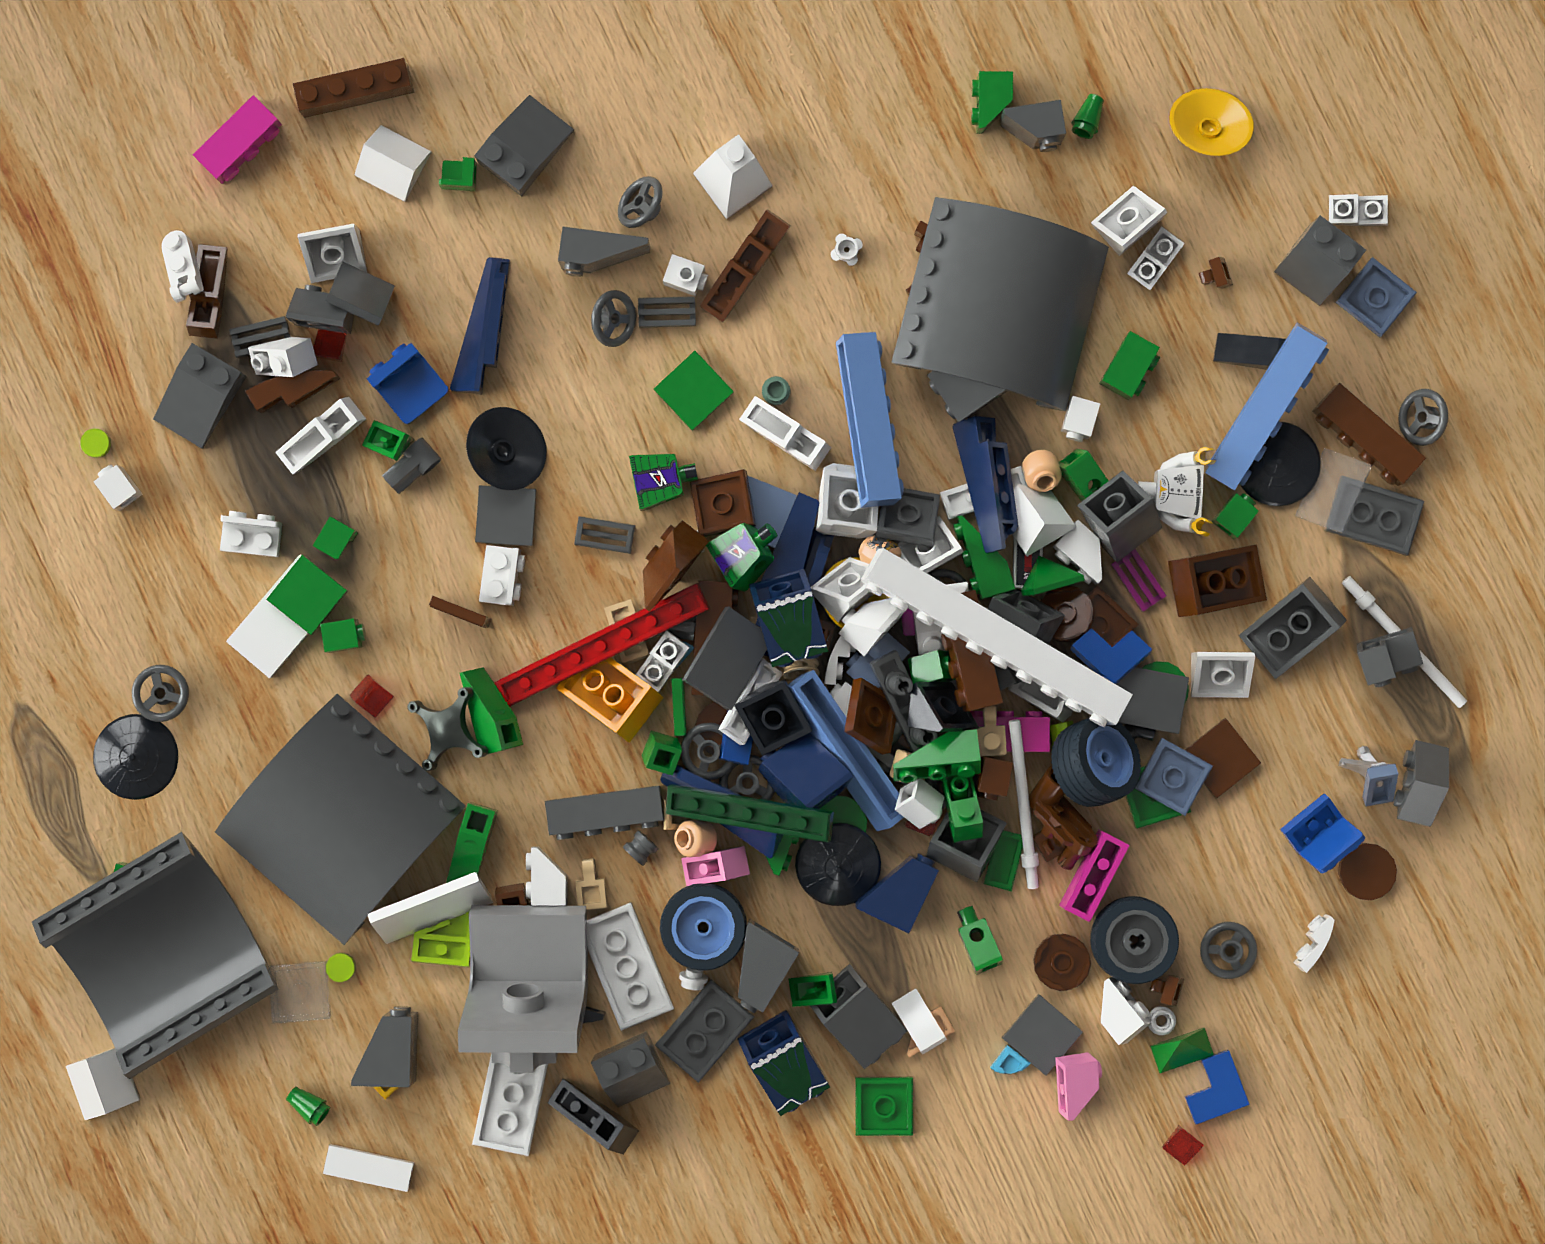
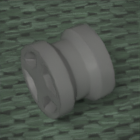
M639 830L634 834V839L623 846L642 866L647 862V857L652 853H656L659 849Z

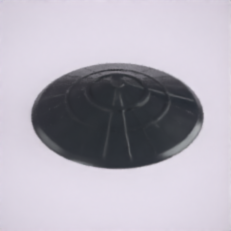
M509 407L489 409L481 413L473 421L467 434L466 450L470 464L477 475L493 487L502 490L525 488L540 476L545 466L547 450L543 434L537 424L519 410Z
M1282 422L1275 437L1269 436L1264 443V446L1267 447L1264 455L1259 462L1255 460L1249 467L1252 473L1244 486L1241 485L1251 498L1270 506H1286L1303 499L1315 486L1321 468L1320 454L1310 435L1296 425Z
M130 714L115 719L102 730L94 746L93 764L99 780L110 792L126 799H145L161 792L173 779L178 766V748L172 733L163 723L151 721L141 714Z
M833 823L831 841L823 842L806 838L803 840L796 855L795 868L799 883L813 899L830 906H846L856 903L860 897L876 885L881 871V858L875 842L863 830L850 824Z

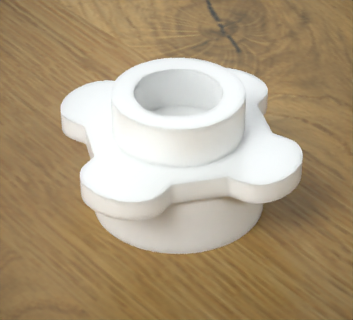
M845 234L837 235L835 238L836 246L831 251V258L834 261H845L849 266L855 265L858 262V251L863 246L862 241L858 238L846 237ZM848 247L849 252H845L844 248Z

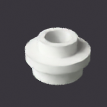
M686 968V971L680 972L679 975L681 986L689 990L704 989V984L708 982V976L700 970Z
M1158 1006L1149 1012L1148 1017L1152 1023L1148 1027L1153 1033L1167 1035L1174 1029L1176 1017L1169 1008ZM1160 1015L1166 1018V1022L1162 1026L1156 1023V1019Z

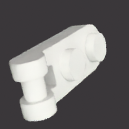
M182 231L170 232L162 241V253L171 285V296L176 303L185 300L187 295L191 293L196 295L204 289L192 241Z

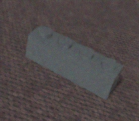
M660 785L545 801L549 836L556 835L557 840L574 838L573 832L584 831L585 836L602 834V828L613 827V832L630 830V825L641 823L642 829L658 827V821L664 820Z

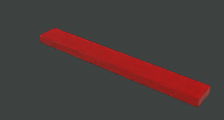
M695 583L661 600L650 612L644 608L494 683L509 707L710 608L698 583Z

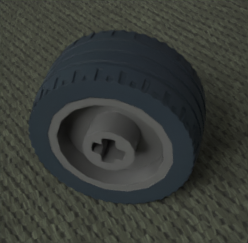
M1128 896L1112 901L1099 912L1092 925L1090 944L1095 960L1107 974L1124 983L1143 984L1159 978L1171 967L1178 952L1179 935L1173 918L1161 905L1147 898ZM1131 935L1138 936V942L1134 945H1131L1132 942L1129 940Z

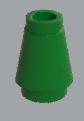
M1095 94L1088 95L1071 122L1073 125L1072 132L1075 135L1091 139L1094 134L1098 133L1104 103L1102 97Z
M297 1086L291 1090L286 1098V1101L290 1103L308 1124L313 1123L316 1126L321 1124L331 1108L326 1104V1100Z

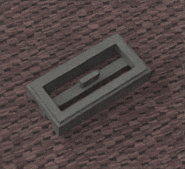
M695 297L638 298L639 328L696 326ZM690 304V308L644 309V305ZM690 315V319L645 321V316Z
M285 316L229 329L236 358L250 355L249 349L241 350L240 345L284 335V338L291 337ZM282 325L281 329L244 338L238 337L240 334Z
M579 516L574 545L631 554L635 525ZM583 524L627 530L628 536L583 529ZM587 535L626 542V547L581 540V536Z

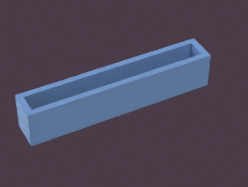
M1298 322L1295 324L1212 456L1211 460H1216L1215 464L1206 466V474L1233 490L1237 488L1238 484L1244 486L1252 473L1249 470L1250 465L1254 460L1259 462L1267 449L1264 446L1269 436L1274 438L1282 425L1279 419L1284 412L1290 413L1298 398L1294 396L1300 387L1305 389L1313 376L1310 370L1316 362L1321 364L1329 351L1326 348L1328 344L1327 339Z
M876 332L843 334L836 341V349L860 506L865 508L894 505L902 498L904 486L902 480L898 477L897 471L899 455L897 451H894L895 428L889 419L891 409L890 398L885 394L886 372L884 368H881L880 361L882 345L880 341H877Z
M812 670L801 674L788 685L813 729L810 733L853 774L854 777L846 788L876 831L893 827L904 818L895 810L899 796L898 791L867 746L844 732L847 717L815 671Z

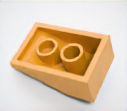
M612 658L560 682L556 688L628 743L631 742L664 698L650 685Z

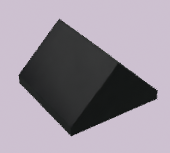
M786 680L766 683L735 704L736 710L761 755L813 731Z
M915 682L913 684L908 717L909 727L937 732H960L979 729L970 711L963 712V708L958 706L955 698V690L957 689L952 682Z

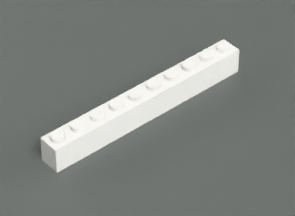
M884 548L876 551L861 578V581L867 584L865 588L878 596H881L882 593L892 598L890 603L904 611L907 608L917 613L916 618L930 626L932 623H935L942 628L941 633L953 640L959 637L967 642L966 648L979 655L982 652L992 657L991 662L1003 669H1006L1008 666L1017 671L1015 676L1029 684L1034 681L1041 685V692L1052 698H1056L1058 695L1066 700L1065 705L1078 713L1081 710L1091 715L1089 719L1102 727H1105L1106 724L1116 725L1133 695Z

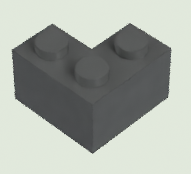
M1412 627L1356 643L1357 653L1367 685L1374 684L1375 687L1388 685L1392 682V678H1396L1395 672L1401 671L1402 674H1408L1419 669L1418 666L1423 664Z
M1415 740L1411 751L1406 750L1403 767H1406V772L1403 777V788L1396 791L1393 804L1397 807V819L1431 827L1449 790V748Z

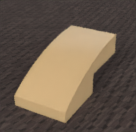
M631 599L604 608L609 625L636 613ZM645 641L619 653L623 666L646 659L650 655Z

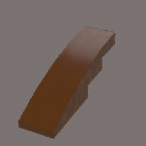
M767 209L734 257L730 259L700 307L721 322H724L791 225Z

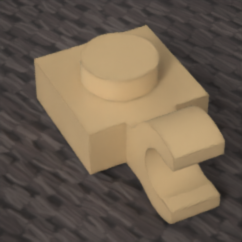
M995 706L983 708L984 727H979L977 730L980 756L1007 755L1005 725L996 726Z
M594 858L583 859L584 880L575 882L578 906H586L587 910L607 908L605 878L596 879Z

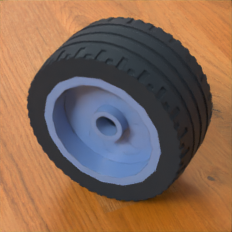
M1087 718L1068 726L1057 735L1058 737H1056L1051 752L1053 773L1060 788L1075 803L1086 807L1105 805L1130 794L1138 784L1141 772L1139 750L1132 735L1119 721L1116 725L1106 724L1105 727H1102Z
M697 883L686 886L672 896L663 910L660 921L662 942L670 956L687 968L700 971L720 968L729 963L738 954L745 941L747 921L743 907L730 891L719 885ZM700 922H706L709 925L707 932L698 930Z

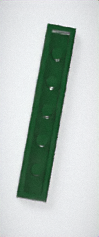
M674 784L669 785L667 789L666 814L823 842L831 841L834 816L832 811Z

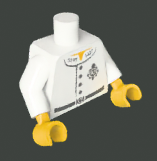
M1204 447L1199 451L1178 454L1162 463L1160 470L1155 471L1154 482L1138 481V485L1153 498L1160 520L1176 531L1196 532L1204 537L1210 535V533L1202 531V526L1205 523H1213L1201 517L1204 465H1200V463L1206 465L1215 464L1216 460H1206V453L1214 451L1213 448Z

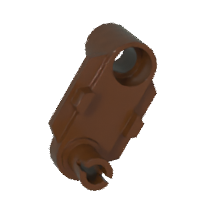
M1050 766L1029 794V803L1033 809V814L1044 824L1041 830L1043 835L1049 839L1055 836L1062 845L1067 846L1061 855L1058 856L1057 862L1061 864L1066 859L1061 867L1065 870H1072L1081 856H1088L1098 843V839L1092 830V826L1064 797L1065 793L1057 783L1052 766Z

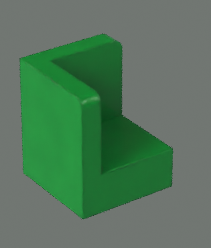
M463 157V161L444 160L442 163V178L439 179L440 188L444 190L475 191L477 174L475 158Z
M330 516L313 546L332 558L339 559L349 541L353 542L359 532Z

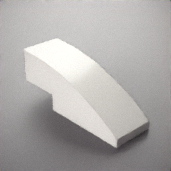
M756 396L739 419L758 434L814 471L817 470L831 449L824 440Z
M350 397L341 398L321 416L315 417L276 451V454L294 475L337 444L365 421L366 418Z

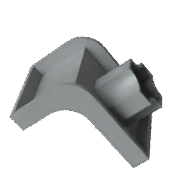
M471 905L469 912L470 982L458 1028V1051L492 1053V1063L507 1065L510 1068V1073H534L538 1066L556 1063L558 1053H578L588 993L586 906Z

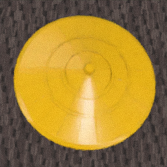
M1202 88L1189 91L1181 95L1174 102L1170 110L1169 121L1175 136L1185 146L1201 154L1223 156L1235 153L1245 147L1253 135L1254 122L1248 108L1238 98L1221 90Z

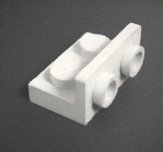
M229 511V516L221 515L220 521L223 522L220 551L279 557L282 523L275 521V516L258 514L257 519L246 518L247 513Z
M486 545L479 602L514 606V601L520 600L521 584L517 583L518 572H523L525 555H521V549Z

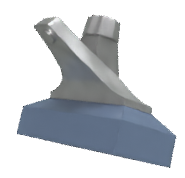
M1362 746L1357 749V756L1360 760L1340 759L1338 766L1364 776L1365 784L1362 797L1365 807L1394 801L1398 779L1396 764L1378 763L1372 756L1368 746Z

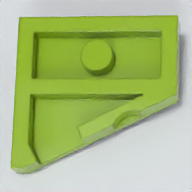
M469 912L440 922L430 928L427 927L414 932L411 961L470 967Z

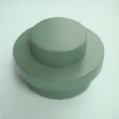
M777 376L767 379L762 386L763 398L771 405L783 404L790 396L788 382Z

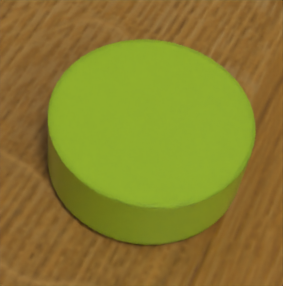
M89 429L82 435L80 445L83 452L88 456L100 458L109 452L111 440L106 432L100 429Z
M337 953L331 956L326 963L327 975L336 982L347 981L354 975L356 970L354 959L346 953Z

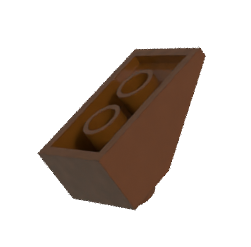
M683 520L676 527L670 525L661 536L664 542L660 548L655 545L645 558L649 562L643 569L645 609L649 612L679 583L710 542Z
M1257 544L1168 561L1178 617L1200 615L1267 600Z

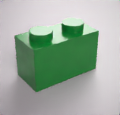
M1129 331L1099 384L1127 400L1131 399L1133 395L1139 396L1146 384V381L1143 380L1147 370L1152 372L1160 359V356L1156 355L1160 347Z

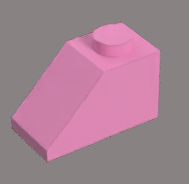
M745 846L713 851L701 857L681 858L687 886L697 883L725 881L750 874Z
M1088 1052L1055 1057L1059 1113L1068 1121L1074 1120L1099 1090V1078L1102 1077L1101 1064Z

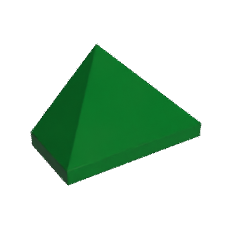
M374 420L362 446L398 461L414 438Z
M1039 556L1021 589L1022 596L1036 595L1084 581V575Z
M832 972L788 978L792 1007L837 1003Z
M1205 1028L1150 1045L1159 1073L1214 1055Z

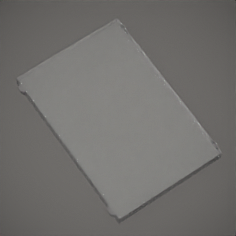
M1324 448L1320 457L1321 468L1318 480L1313 489L1302 499L1295 516L1343 534L1372 465Z

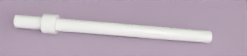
M1348 576L1342 582V585L1357 599L1355 603L1362 610L1366 609L1389 634L1401 630L1374 602V596L1368 590L1364 591L1351 576ZM1420 651L1423 664L1419 665L1420 668L1458 708H1461L1467 700Z
M1016 719L1009 721L1023 844L1021 861L1022 867L1026 871L1027 888L1036 889L1039 888L1037 875L1039 858L1034 848L1020 720Z

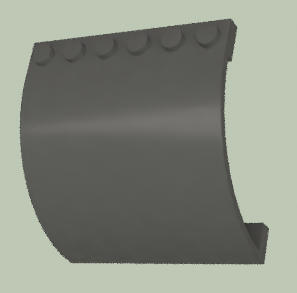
M935 197L891 363L988 384L1037 400L1036 405L1040 407L1066 411L1109 247L1085 234L1033 216L978 203Z
M336 694L289 740L261 771L227 813L215 833L345 945L365 923L363 921L367 918L368 914L372 912L428 846L464 810L466 805L341 696Z
M182 832L32 921L39 943L44 948L52 945L86 991L111 1037L123 1074L128 1079H131L279 990L266 959L235 902L205 858Z

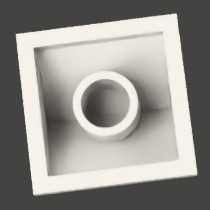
M380 125L364 143L354 175L405 202L432 152Z
M1132 186L1095 218L1091 224L1120 256L1161 221L1167 211L1142 191Z
M355 224L298 234L299 244L311 283L335 279L342 262L367 272L360 230Z
M1027 485L1016 486L1014 497L1018 528L1012 536L1026 556L1031 555L1076 528L1075 523L1051 490L1038 492Z
M940 516L937 517L932 547L894 541L901 548L900 558L925 573L933 571L963 553V549Z
M849 557L811 586L812 594L837 622H840L852 608L855 610L874 595L865 588L867 584L861 581L869 566L868 563Z
M1191 653V697L1248 698L1255 653Z
M115 1048L66 1066L85 1120L110 1113L140 1100L133 1078L128 1079L123 1074Z

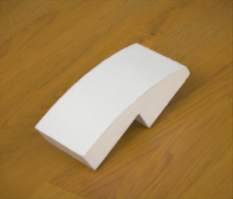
M1329 195V222L1333 225L1387 226L1388 195Z
M1161 227L1127 274L1151 290L1185 243Z
M666 630L635 675L657 692H660L690 647Z
M842 636L836 642L827 664L824 684L836 685V679L842 680L843 663L838 662V657L849 658L850 652H856V649Z
M1325 914L1323 917L1318 915L1308 925L1310 930L1305 935L1313 943L1311 945L1305 944L1296 953L1298 958L1293 962L1305 973L1316 963L1329 941L1335 921L1330 915Z
M917 989L912 990L892 1003L922 1055L947 1040Z

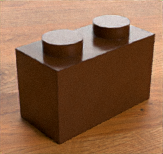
M981 757V773L972 776L977 797L998 801V795L1007 797L1013 762Z

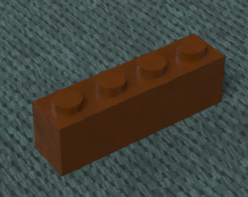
M405 58L293 83L298 109L304 118L415 93L409 66Z
M1341 383L1335 385L1312 411L1317 415L1315 419L1321 426L1326 429L1331 427L1339 434L1337 439L1348 448L1354 447L1360 453L1358 457L1368 466L1374 465L1381 471V478L1390 485L1396 484L1399 486L1404 484L1426 459L1424 455Z
M699 580L698 585L710 609L696 616L694 659L724 608L738 606L739 590L731 588L728 582ZM692 687L691 695L705 696Z
M976 590L961 593L979 604ZM941 634L943 647L949 651L951 659L948 662L949 673L952 679H956L958 690H955V698L958 706L963 708V712L1003 703L994 664L991 662L992 657L984 652L979 655L966 648L967 642L959 637L953 640Z

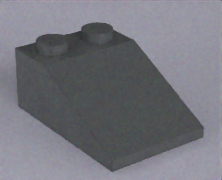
M529 95L495 129L474 157L480 165L522 197L574 132V129Z
M562 227L558 262L561 269L566 270L567 275L581 277L583 272L592 273L650 253L651 246L649 238Z
M191 343L174 372L153 420L203 449L247 376Z
M1309 577L1245 629L1239 637L1255 653V656L1271 675L1277 679L1341 628L1347 619L1314 580Z

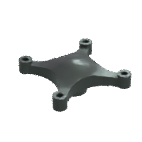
M471 687L460 688L458 690V698L454 704L442 711L429 709L419 700L408 703V710L422 717L429 732L431 750L428 759L422 763L425 771L436 769L443 753L453 747L468 749L472 751L473 756L476 758L485 757L488 754L487 747L480 745L473 739L466 725V706L469 699L473 696V689Z

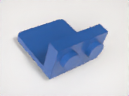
M404 343L391 353L393 357L385 364L382 361L376 364L369 371L371 375L366 379L380 393L402 422L410 424L443 398L449 389L412 343L407 346Z
M1322 794L1280 829L1294 850L1320 873H1325L1334 868L1341 859L1356 850L1365 840L1363 833L1341 815L1326 794Z

